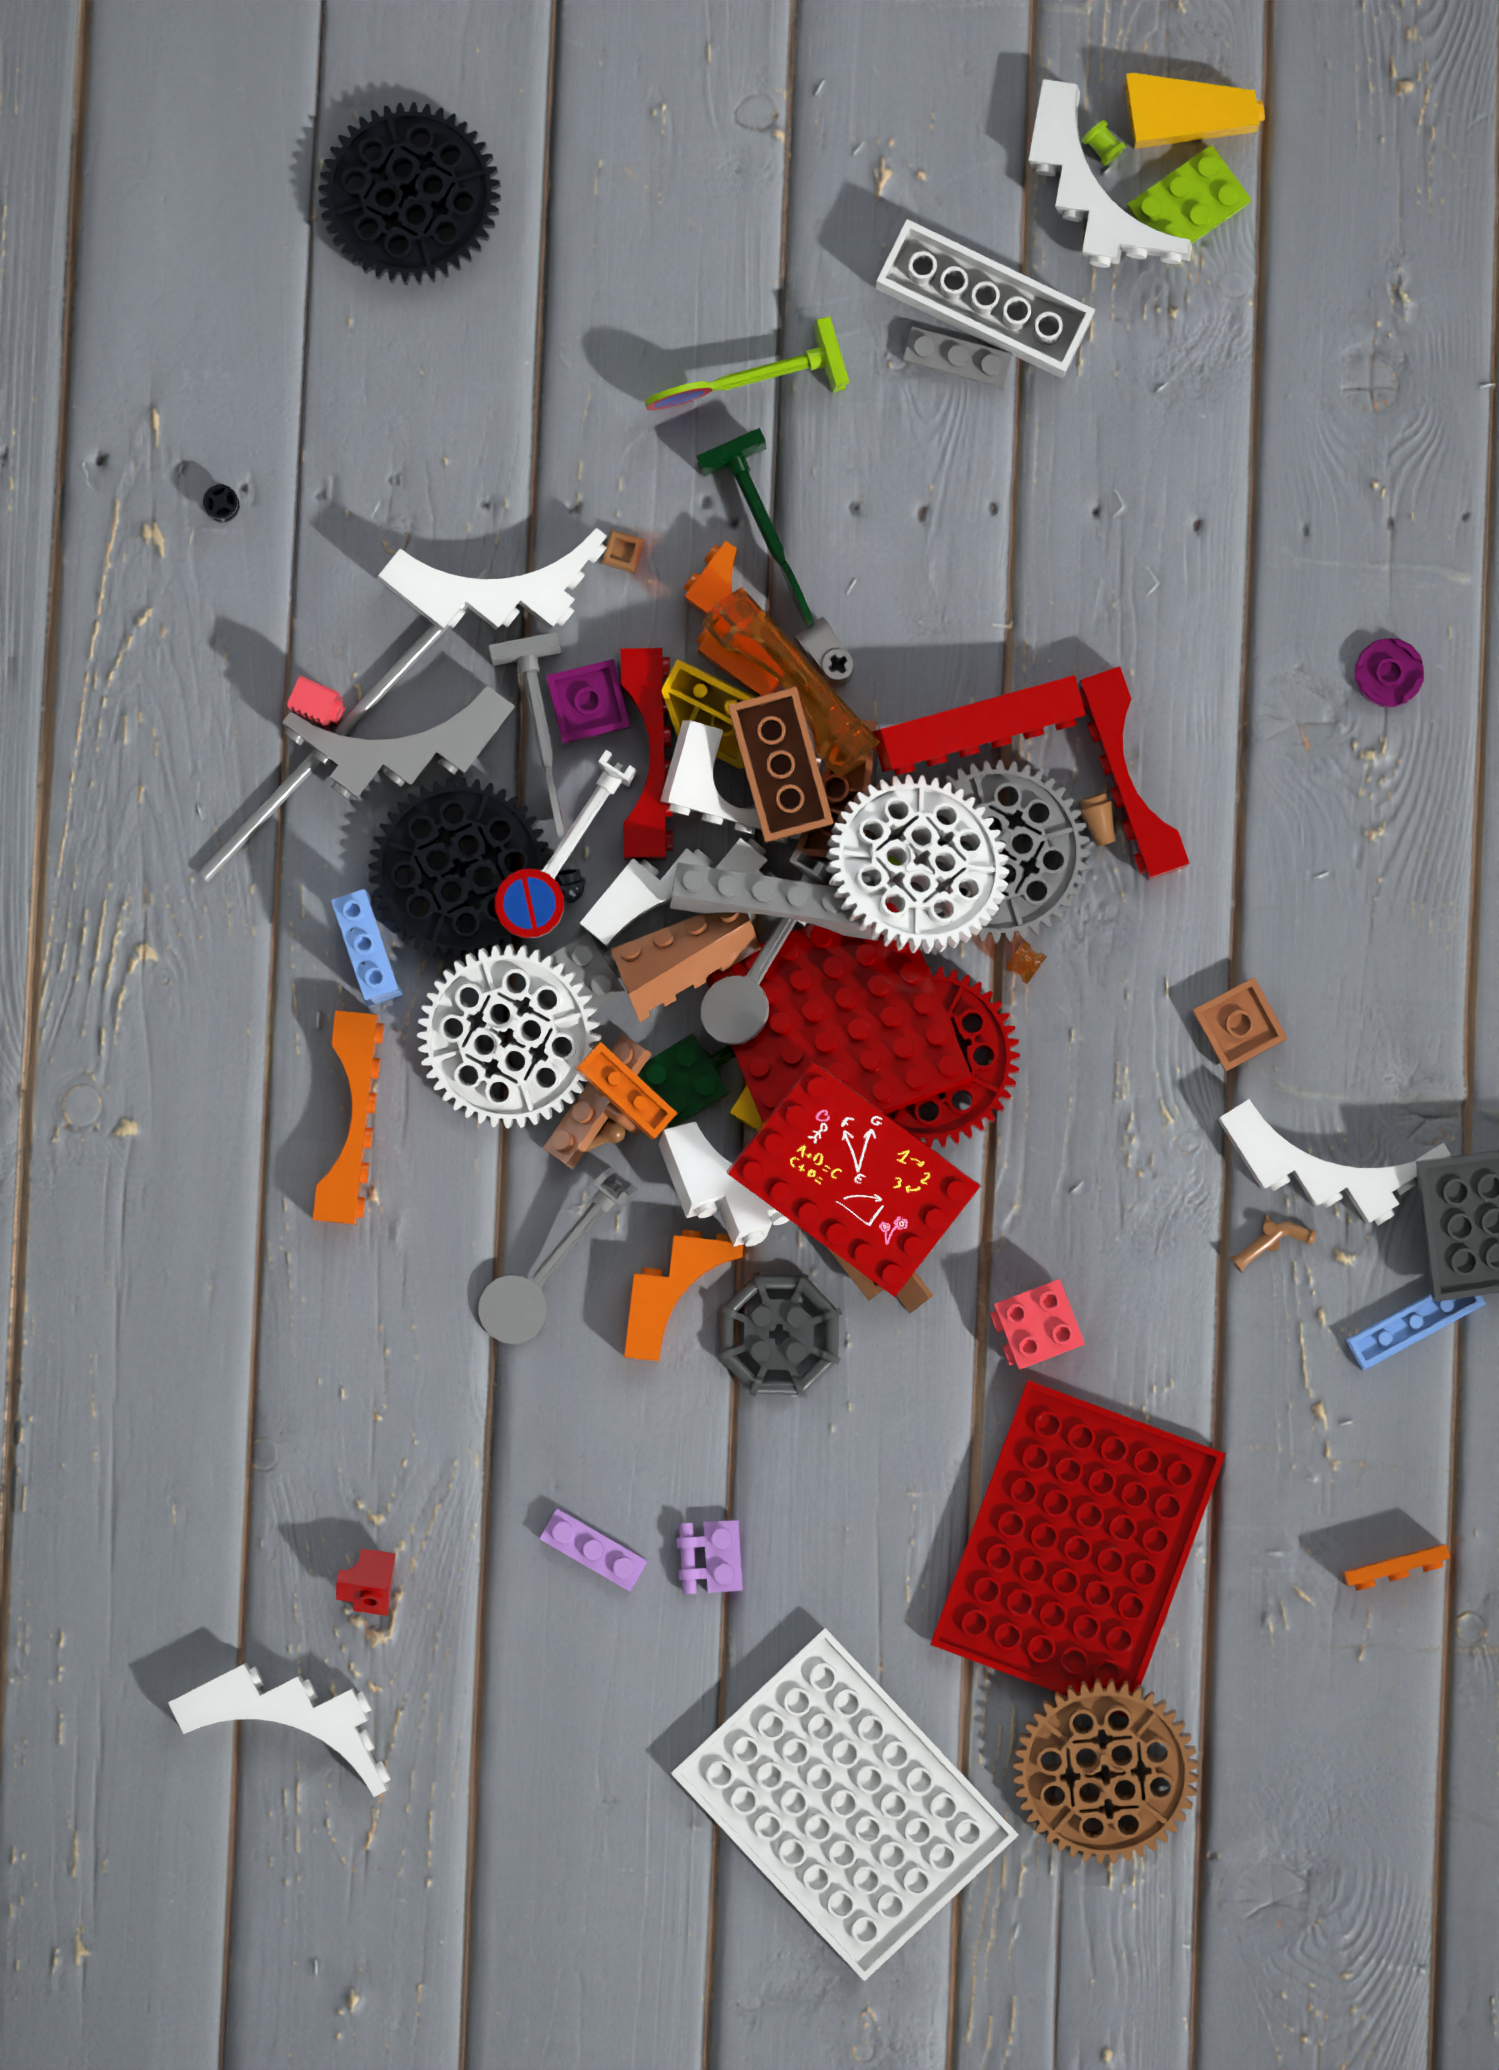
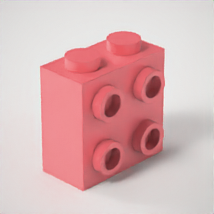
M1060 1279L993 1304L995 1311L989 1313L996 1332L1003 1331L1008 1344L1002 1346L1009 1366L1016 1364L1018 1370L1085 1345Z

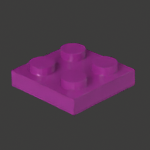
M614 659L546 675L563 744L631 728Z

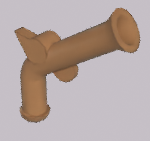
M1265 1214V1222L1262 1227L1263 1235L1238 1255L1229 1258L1234 1266L1243 1273L1245 1267L1265 1250L1268 1249L1271 1252L1278 1250L1280 1246L1279 1239L1283 1236L1288 1235L1306 1242V1245H1310L1316 1240V1232L1313 1228L1310 1230L1289 1221L1275 1224Z

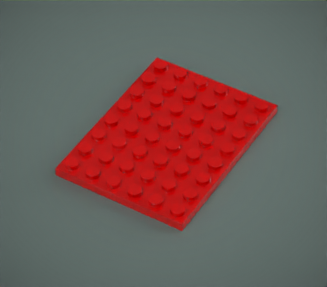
M1027 1380L930 1645L1052 1691H1058L1068 1696L1067 1689L1069 1685L1076 1692H1080L1081 1681H1085L1089 1689H1094L1095 1679L1100 1680L1102 1688H1107L1109 1680L1114 1679L1116 1689H1120L1122 1683L1128 1681L1129 1691L1133 1692L1138 1685H1142L1226 1453ZM1117 1710L1112 1712L1128 1719L1127 1714L1123 1711Z

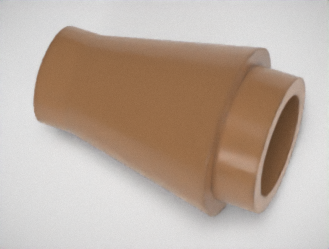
M1106 793L1092 795L1079 800L1081 808L1078 810L1081 811V816L1094 838L1096 846L1116 841L1112 800L1107 799Z

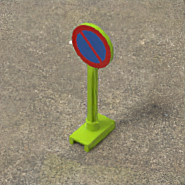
M831 317L817 319L813 326L818 348L807 350L803 355L728 374L713 382H692L661 391L648 397L644 401L647 410L666 409L699 399L712 391H727L808 368L810 371L825 368L832 393L845 390L846 384L850 382Z

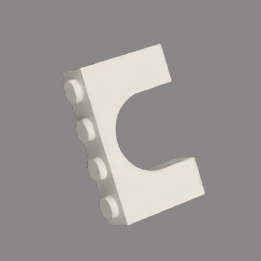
M683 720L660 801L670 804L669 811L689 816L690 810L702 813L701 820L717 825H722L723 820L736 823L734 830L754 835L756 829L761 830L755 804L745 808L735 807L719 795L714 784L713 767L723 730L691 720ZM816 757L818 768H820L822 759ZM801 834L775 840V842L787 844L788 839L799 840Z

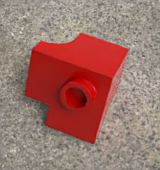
M361 1548L358 1562L350 1569L338 1571L336 1600L353 1602V1611L388 1616L395 1573L396 1553Z

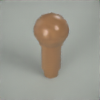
M608 1120L590 1143L585 1153L605 1143L621 1142L626 1135V1129L614 1120Z

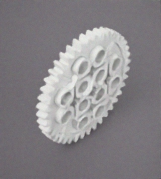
M908 774L902 784L897 776H893L889 785L882 779L876 788L870 784L864 791L865 795L858 792L853 799L854 802L849 801L845 806L844 810L846 812L841 811L836 819L839 823H835L831 832L834 835L830 837L827 843L832 848L826 854V858L832 860L826 870L827 872L835 873L829 884L840 886L835 892L834 897H845L846 900L841 906L842 910L853 909L849 920L855 921L861 918L863 922L859 930L864 931L869 927L873 928L871 938L874 940L880 934L884 935L885 946L894 939L896 940L897 950L901 951L903 946L909 943L911 953H915L920 944L926 954L932 950L933 945H935L939 952H942L947 943L952 948H956L960 940L964 943L968 942L972 936L971 933L978 935L982 930L981 925L986 927L992 919L990 915L994 916L998 911L999 907L996 904L1002 902L1004 895L1001 892L1008 886V883L1003 879L1009 874V869L1002 867L1009 858L1006 855L999 854L1006 844L1004 842H995L1001 831L989 829L994 821L993 818L983 820L981 817L986 808L983 806L975 810L972 807L975 802L974 797L964 801L962 799L963 789L958 790L955 794L951 793L950 782L943 789L939 788L938 778H934L930 785H926L924 775H921L917 782L914 783L912 777ZM888 810L897 811L902 819L893 818ZM937 815L947 818L950 825H944L939 822ZM863 830L872 831L876 835L877 840L867 838ZM904 830L900 839L891 840L884 846L889 836L898 835ZM912 836H919L920 838H922L925 842V845L921 846L916 844L913 841ZM945 840L948 845L945 844L942 847L938 845L937 842ZM960 841L968 842L972 846L973 851L965 850ZM887 856H893L898 859L900 866L892 865L888 861ZM935 862L944 863L948 871H941ZM862 876L870 877L874 881L875 886L866 885L862 880ZM952 881V883L947 888L946 892H938L935 896L931 898L933 893L936 891V888L939 889L942 886L945 887L948 883ZM888 882H897L898 886L895 885L892 888L887 884ZM910 882L919 883L924 892L914 890ZM963 887L969 890L972 898L963 896L959 888ZM890 902L896 905L899 913L888 910L885 903ZM934 908L945 911L947 918H941L936 915Z
M509 944L506 946L504 954H502L500 947L494 945L491 956L485 948H481L478 954L479 960L472 953L466 955L467 966L460 960L454 962L457 973L446 969L443 974L447 982L437 979L434 985L439 992L430 991L426 995L433 1004H424L421 1007L424 1012L429 1014V1017L418 1019L419 1024L427 1027V1030L417 1033V1037L427 1040V1043L420 1046L418 1051L429 1054L421 1064L432 1065L433 1067L426 1076L427 1078L438 1077L439 1081L434 1086V1090L445 1087L447 1091L444 1094L443 1100L447 1101L454 1097L456 1099L453 1107L455 1111L463 1105L466 1106V1118L478 1112V1123L480 1124L490 1116L492 1127H496L499 1121L503 1119L505 1127L510 1128L514 1119H516L518 1125L522 1128L526 1125L527 1117H529L534 1125L538 1124L540 1121L539 1113L549 1120L552 1118L551 1107L561 1113L564 1110L562 1099L570 1104L575 1101L571 1090L580 1094L584 1091L579 1080H587L575 1068L595 1047L591 1044L601 1039V1035L592 1033V1029L598 1027L600 1021L590 1020L589 1017L597 1011V1007H586L585 1005L592 998V995H580L579 992L585 984L581 982L573 985L572 980L576 973L573 971L564 975L562 973L565 967L564 962L553 967V955L551 954L543 961L540 960V949H536L531 956H528L527 946L523 945L518 953L515 954L513 945ZM512 973H519L524 976L526 986L523 991H517L511 987L509 978ZM466 987L474 988L478 992L479 1001L476 1005H470L464 1001L463 990ZM542 990H552L556 994L557 1003L554 1007H547L542 1004L540 1000ZM528 997L530 999L529 1006L534 1011L528 1010L523 1014L520 1012L521 1005L517 1003V1000L522 1001ZM487 1003L482 1017L486 1025L482 1024L472 1032L474 1019L470 1015H476ZM496 1004H504L508 1007L510 1011L508 1021L502 1022L495 1018L493 1009ZM449 1018L458 1019L462 1023L463 1032L460 1036L449 1033L447 1029ZM533 1020L540 1025L541 1034L538 1038H532L526 1034L524 1030L526 1021ZM512 1029L514 1031L513 1037L517 1041L513 1040L507 1044L504 1042L506 1036L502 1032ZM551 1029H553L545 1044L544 1053L548 1055V1058L543 1057L538 1061L528 1077L527 1075L536 1060V1052L532 1050V1047L537 1048L544 1043ZM472 1032V1034H471V1036H470V1038H469V1040H468V1042H467V1044H466V1041H467V1039H468L470 1033ZM485 1034L492 1038L494 1041L492 1052H484L479 1048L477 1040L480 1035ZM558 1037H565L570 1040L572 1044L570 1054H561L557 1051L555 1041ZM511 1051L520 1052L524 1056L525 1065L523 1068L517 1069L510 1065L508 1056ZM493 1059L499 1061L497 1067L501 1072L497 1071L490 1075L488 1073L489 1066L485 1062L490 1063ZM470 1065L477 1070L478 1079L475 1083L464 1080L462 1076V1068L464 1066ZM547 1067L554 1071L556 1081L553 1085H546L540 1080L539 1072L541 1068ZM495 1082H502L507 1085L509 1089L507 1099H499L494 1095L492 1087Z

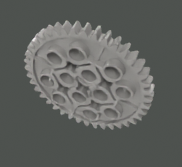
M988 760L984 761L983 769L979 771L973 763L970 764V775H966L959 768L957 769L958 780L955 781L947 775L945 783H951V793L953 794L963 789L962 799L964 801L974 797L975 802L972 807L975 810L984 806L986 809L981 816L983 820L993 818L999 823L1001 833L995 842H1004L1006 844L1003 852L1009 858L1002 867H1010L1015 873V880L1008 884L1006 889L1001 892L1005 895L1002 902L998 904V911L994 916L990 915L992 919L986 927L981 925L982 930L979 932L980 942H984L987 935L992 934L994 944H998L1001 934H1005L1008 943H1012L1014 933L1017 932L1022 940H1026L1028 928L1035 935L1040 933V922L1047 928H1050L1052 926L1050 915L1058 919L1063 917L1059 906L1068 909L1072 907L1067 896H1079L1080 892L1073 885L1084 884L1085 879L1078 875V872L1089 869L1087 864L1080 862V859L1090 856V851L1080 847L1089 842V837L1079 836V833L1087 826L1086 823H1075V820L1081 815V811L1070 812L1069 808L1075 800L1073 798L1064 801L1061 799L1066 790L1064 787L1053 791L1054 778H1051L1046 783L1041 782L1043 771L1040 770L1032 777L1030 776V765H1026L1022 772H1017L1016 761L1012 762L1009 770H1005L1002 760L998 761L996 769L993 770ZM1001 790H1013L1017 795V802L1013 806H1003L998 800V793ZM1036 805L1043 806L1048 812V819L1043 823L1033 822L1029 817V809ZM1015 813H1019L1022 815L1020 821L1024 826H1016L1014 830L1008 828L1009 821L1005 819V816L1013 817ZM937 815L939 822L944 825H950L947 818ZM912 836L913 841L917 842L916 844L925 845L922 838ZM1017 836L1027 837L1031 842V850L1025 854L1017 853L1012 847L1013 839ZM968 842L964 844L963 848L965 850H973ZM1042 843L1043 847L1035 860L1036 864L1034 866L1039 871L1038 874L1031 873L1029 877H1026L1018 893H1015L1023 877L1024 869L1019 866L1020 863L1027 864L1029 860H1032L1039 845ZM1050 852L1057 853L1062 859L1061 868L1057 870L1047 869L1043 863L1045 854ZM935 862L941 871H948L944 863ZM948 883L945 887L942 886L939 889L936 888V891L933 893L931 898L935 896L938 892H946L950 883ZM1032 883L1041 884L1046 890L1045 898L1040 901L1031 900L1026 892L1027 887ZM921 885L915 889L918 892H924ZM968 890L965 897L972 898V894ZM934 908L936 915L942 912L945 914L943 918H947L945 911Z

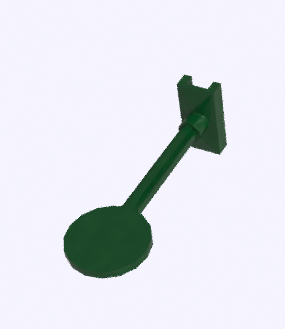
M757 428L697 455L698 466L703 477L727 467L732 479L737 480L771 556L779 564L793 601L805 625L809 627L814 625L811 612L800 586L785 560L783 546L749 474L751 469L746 458L767 449L761 429Z

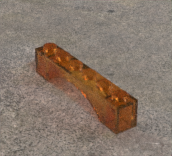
M743 587L718 601L702 620L703 626L724 649L740 654L758 664L774 676L786 689L797 687L803 713L814 737L816 753L838 778L864 763L881 743Z

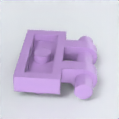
M739 1520L703 1522L704 1536L695 1537L693 1534V1523H679L680 1538H676L677 1549L680 1548L681 1569L678 1570V1578L682 1580L683 1594L697 1593L696 1579H707L708 1593L743 1591ZM695 1547H705L706 1568L695 1567Z

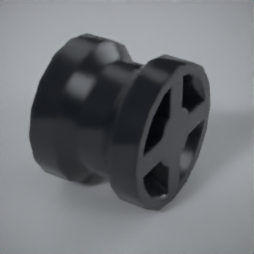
M216 484L205 492L203 506L214 521L224 523L233 520L238 515L240 501L232 488L224 484Z

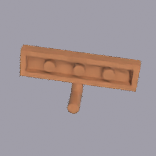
M622 1033L610 1049L636 1075L639 1074L652 1055L647 1049ZM588 1082L584 1087V1091L577 1097L542 1149L573 1169L608 1117L635 1136L640 1135L642 1131Z

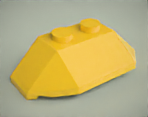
M677 659L661 690L677 737L683 720H691L722 729L723 734L716 757L738 769L744 768L728 705L757 697L708 672Z

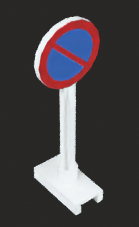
M605 750L598 761L603 773L596 782L597 788L544 869H521L510 874L500 884L495 895V911L500 923L510 933L522 938H538L550 933L560 922L564 912V895L558 882L555 881V877L610 794L613 795L620 784L627 787L631 786L637 776L634 767L629 765L623 774L620 771L624 766L618 762L615 767L611 766L613 762L612 753Z

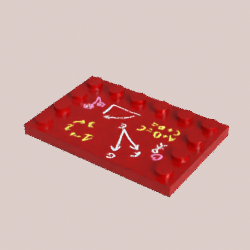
M814 1060L808 1064L726 1171L729 1176L894 1297L900 1292L981 1187L977 1181Z

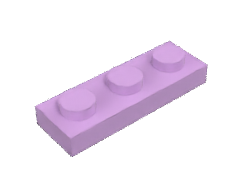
M558 1508L539 1538L631 1592L648 1562L646 1559Z

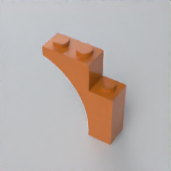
M725 540L721 547L715 544L704 559V562L708 565L700 575L695 572L689 578L683 588L687 592L684 599L685 602L716 623L713 628L707 625L697 638L696 642L700 644L697 649L698 654L755 696L760 697L771 694L786 675V670L759 649L747 634L740 621L732 593V573L737 556V548Z
M682 1229L681 1236L674 1235L669 1277H663V1270L642 1267L641 1274L634 1273L624 1357L660 1362L664 1332L671 1313L681 1296L698 1278L709 1270L723 1263L742 1258L744 1244L733 1247L729 1234L717 1233L716 1240L703 1239V1232Z

